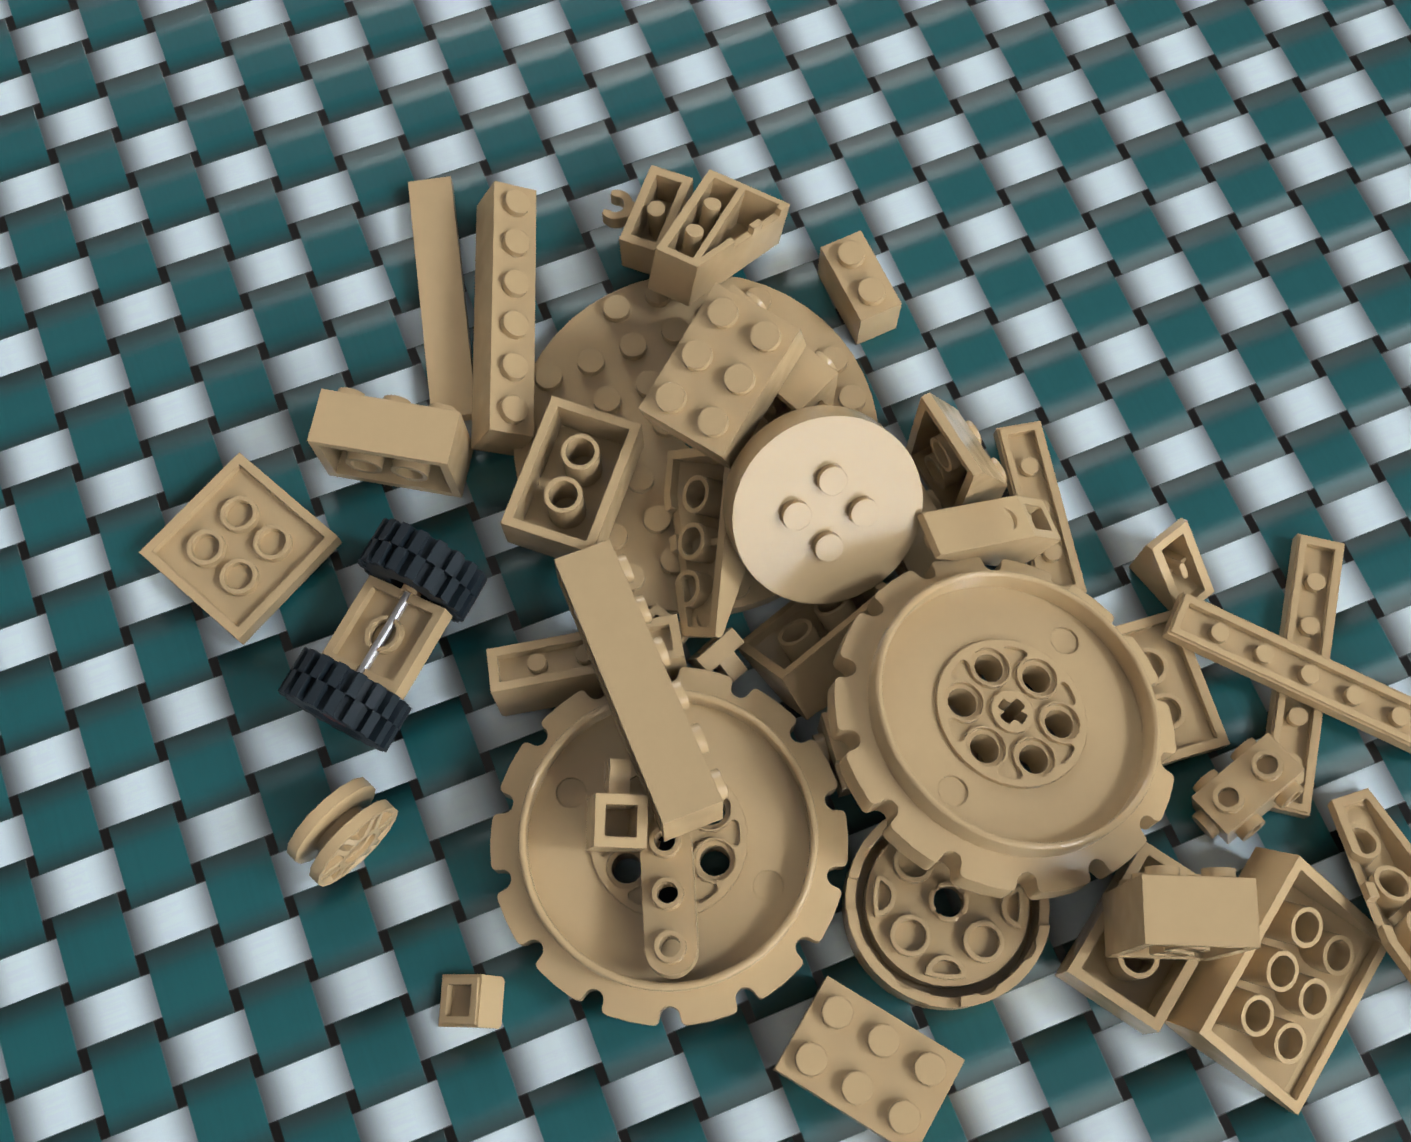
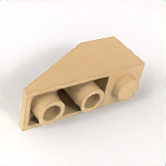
M1014 495L923 512L917 516L924 531V542L930 552L934 554L935 559L960 561L979 557L984 565L998 566L1003 559L1026 564L1061 541L1043 500Z

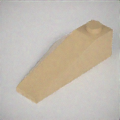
M1367 788L1333 799L1328 803L1327 807L1383 947L1411 984V843Z

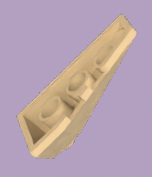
M694 448L668 451L664 486L665 512L672 513L675 534L669 537L670 550L672 553L678 554L680 574L675 581L681 634L683 637L722 638L746 566L735 552L728 538L723 518L724 489L731 469Z

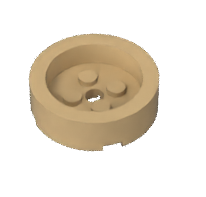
M887 819L880 822L870 832L854 856L846 874L842 893V918L847 940L852 952L865 972L880 987L896 998L915 1006L934 1010H956L979 1005L1001 996L1016 986L1030 972L1044 949L1050 929L1049 898L1031 900L1019 884L1016 885L1014 891L1004 898L977 894L957 887L951 883L950 870L944 863L936 862L930 869L924 870L898 851L882 834L887 826ZM948 888L958 894L961 900V908L957 915L946 917L936 912L933 902L936 891Z

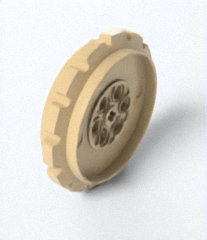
M979 557L960 561H934L924 574V578L914 571L905 572L875 594L867 606L870 615L865 613L857 615L842 639L833 661V666L845 677L836 678L828 690L827 715L829 732L834 741L845 743L850 750L839 763V768L859 807L865 813L880 811L885 815L887 826L882 834L904 856L924 870L930 869L936 862L944 863L950 870V881L953 885L977 894L1004 898L1014 891L1016 885L1019 884L1029 899L1040 900L1077 892L1090 882L1089 872L1098 879H1104L1128 862L1146 844L1147 839L1141 829L1147 830L1162 819L1174 783V776L1162 765V762L1176 752L1173 721L1168 704L1155 698L1152 686L1158 682V677L1148 658L1133 637H1123L1112 624L1114 616L1095 599L1076 586H1070L1067 590L1052 583V576L1049 572L1028 564L1003 559L995 570H990ZM976 672L982 674L987 681L981 679ZM1024 682L1028 684L1033 689V691L1028 689ZM949 705H952L955 708H957L962 717L955 714L950 709ZM1046 726L1049 727L1055 733L1056 736H1053L1048 731ZM971 750L977 752L982 757L984 763L978 761L972 755ZM1020 760L1029 766L1031 773L1023 768Z
M682 667L677 677L684 687L689 702V708L685 709L684 712L690 726L696 723L700 725L709 752L703 754L710 771L716 768L719 769L726 784L729 798L723 800L725 815L719 823L706 825L689 832L694 852L699 957L695 967L687 975L681 978L668 979L659 976L652 970L644 953L641 874L632 883H621L614 877L616 865L624 859H634L641 864L640 851L637 853L585 851L587 799L595 793H606L604 785L605 762H609L610 758L631 759L605 695L600 699H592L585 691H579L561 703L542 720L541 724L547 734V739L539 746L528 742L524 743L518 750L501 784L503 794L513 800L512 809L507 813L495 814L491 827V867L497 873H506L511 876V883L508 888L498 893V902L515 940L520 945L528 946L536 942L542 944L543 953L536 962L537 969L556 987L576 1001L584 1000L592 991H599L603 995L602 1012L605 1015L626 1022L648 1026L658 1025L661 1013L666 1008L678 1010L681 1022L686 1026L712 1022L737 1012L736 995L740 990H750L761 1000L781 987L803 964V960L796 951V943L800 940L819 943L830 925L841 897V890L829 883L827 873L832 870L844 869L848 861L846 814L842 810L830 809L825 803V798L836 791L837 781L816 741L810 739L803 743L795 742L790 734L795 729L796 718L781 704L762 691L753 689L746 697H736L731 692L733 680L730 676L691 667ZM631 761L629 794L645 795ZM648 802V825H649L651 822L655 821L656 819H655V817H654V815H653V812H652L651 807H650L649 802ZM658 840L656 847L662 850L661 842ZM712 851L722 852L727 856L730 863L727 871L718 876L708 875L700 865L704 855ZM667 940L662 945L661 953L667 957L675 956L679 952L681 945L677 940Z

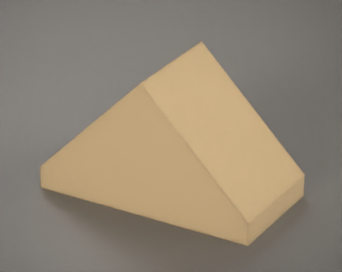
M1183 518L1178 519L1148 543L1129 566L1169 611L1173 609L1177 596L1183 591L1201 600H1205L1215 592L1189 523Z

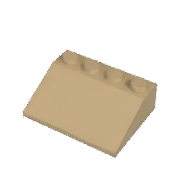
M1255 847L1239 877L1256 878L1261 948L1211 961L1200 960L1167 1017L1165 1024L1212 1060L1291 1113L1299 1115L1387 951L1383 947L1375 924L1300 855Z

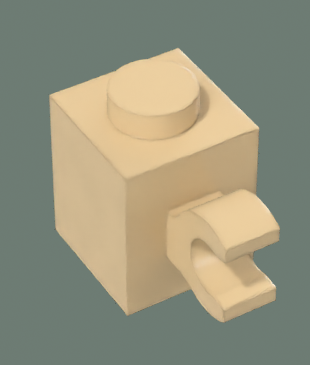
M610 758L609 762H605L604 785L606 793H595L587 799L585 851L637 853L647 849L648 795L629 794L631 759Z

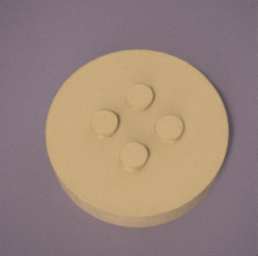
M818 405L797 409L774 419L760 429L746 443L734 461L726 481L723 497V518L728 538L748 571L759 583L773 593L788 600L807 604H828L848 600L882 582L900 564L913 544L920 524L917 516L922 513L923 493L919 472L914 460L903 444L871 417L850 408L834 405Z

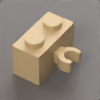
M651 165L635 202L632 201L630 195L625 191L612 190L610 194L611 203L621 206L623 209L618 212L604 209L602 217L603 223L611 228L624 227L619 238L622 266L650 275L656 247L693 194V178Z

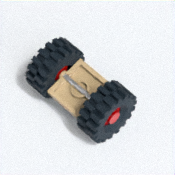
M384 518L358 559L359 566L364 568V571L369 575L368 579L322 654L314 649L304 647L277 690L278 693L286 697L285 699L291 703L298 705L300 709L331 725L336 730L342 731L367 746L387 752L411 711V707L403 701L450 620L462 623L487 582L485 573L477 569L478 566L474 562L466 560L464 558L465 555L458 550H452L442 540H436L429 533L421 529L418 531L408 523L403 522L401 524L396 519L390 518L389 520Z

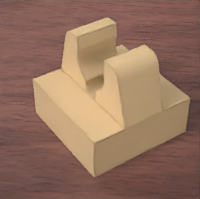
M732 627L725 628L722 638H711L688 659V662L694 668L709 671L715 670L717 673L730 676L734 683L747 671L746 666L734 652L744 641Z

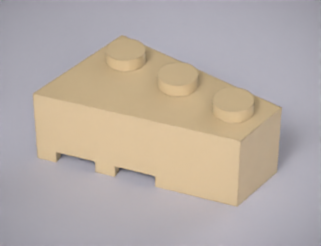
M709 169L656 247L647 288L686 306L691 305L711 291L716 282L721 284L779 243L790 204Z

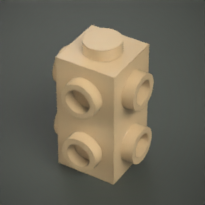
M1269 733L1265 734L1258 741L1252 737L1244 741L1231 754L1230 758L1233 762L1220 773L1215 769L1209 771L1193 786V790L1196 793L1191 798L1192 806L1196 813L1192 815V818L1211 839L1219 835L1227 844L1237 837L1242 841L1249 839L1265 824L1266 821L1262 816L1276 804L1281 809L1287 807L1303 792L1304 788L1300 784L1304 781L1305 769Z

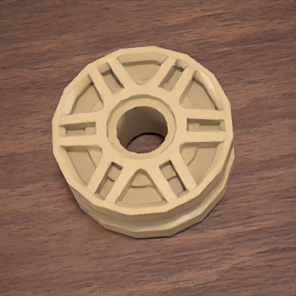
M364 777L347 782L327 796L308 814L295 830L288 843L287 853L295 862L303 864L315 859L310 867L309 876L322 887L336 882L359 865L378 846L396 820L398 810L386 799L371 804L376 789Z

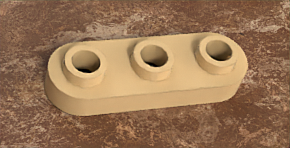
M655 820L647 827V849L640 851L644 953L647 962L655 973L664 978L676 979L687 975L695 967L699 957L693 842L688 832L675 837V844L670 850H659L656 844L662 837V834ZM666 887H673L678 891L676 899L671 903H663L659 900L661 890ZM670 939L677 940L681 947L675 956L667 957L661 953L664 942Z

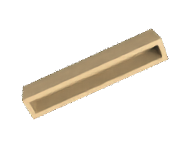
M498 181L492 183L478 203L476 213L471 449L514 456V449H522L534 437L536 190Z
M609 539L554 559L558 583L644 793L648 795L649 805L664 841L723 819V800L729 798L726 784L718 768L709 770L703 754L709 752L706 738L700 725L696 723L690 726L684 710L689 708L686 692L679 679L672 682L665 668V666L671 664L669 654L660 636L652 638L647 624L652 623L650 610L644 596L639 595L635 597L629 583L634 582V576L626 555L617 556Z

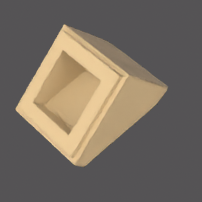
M443 974L438 1027L499 1029L502 1024L504 978L485 974Z

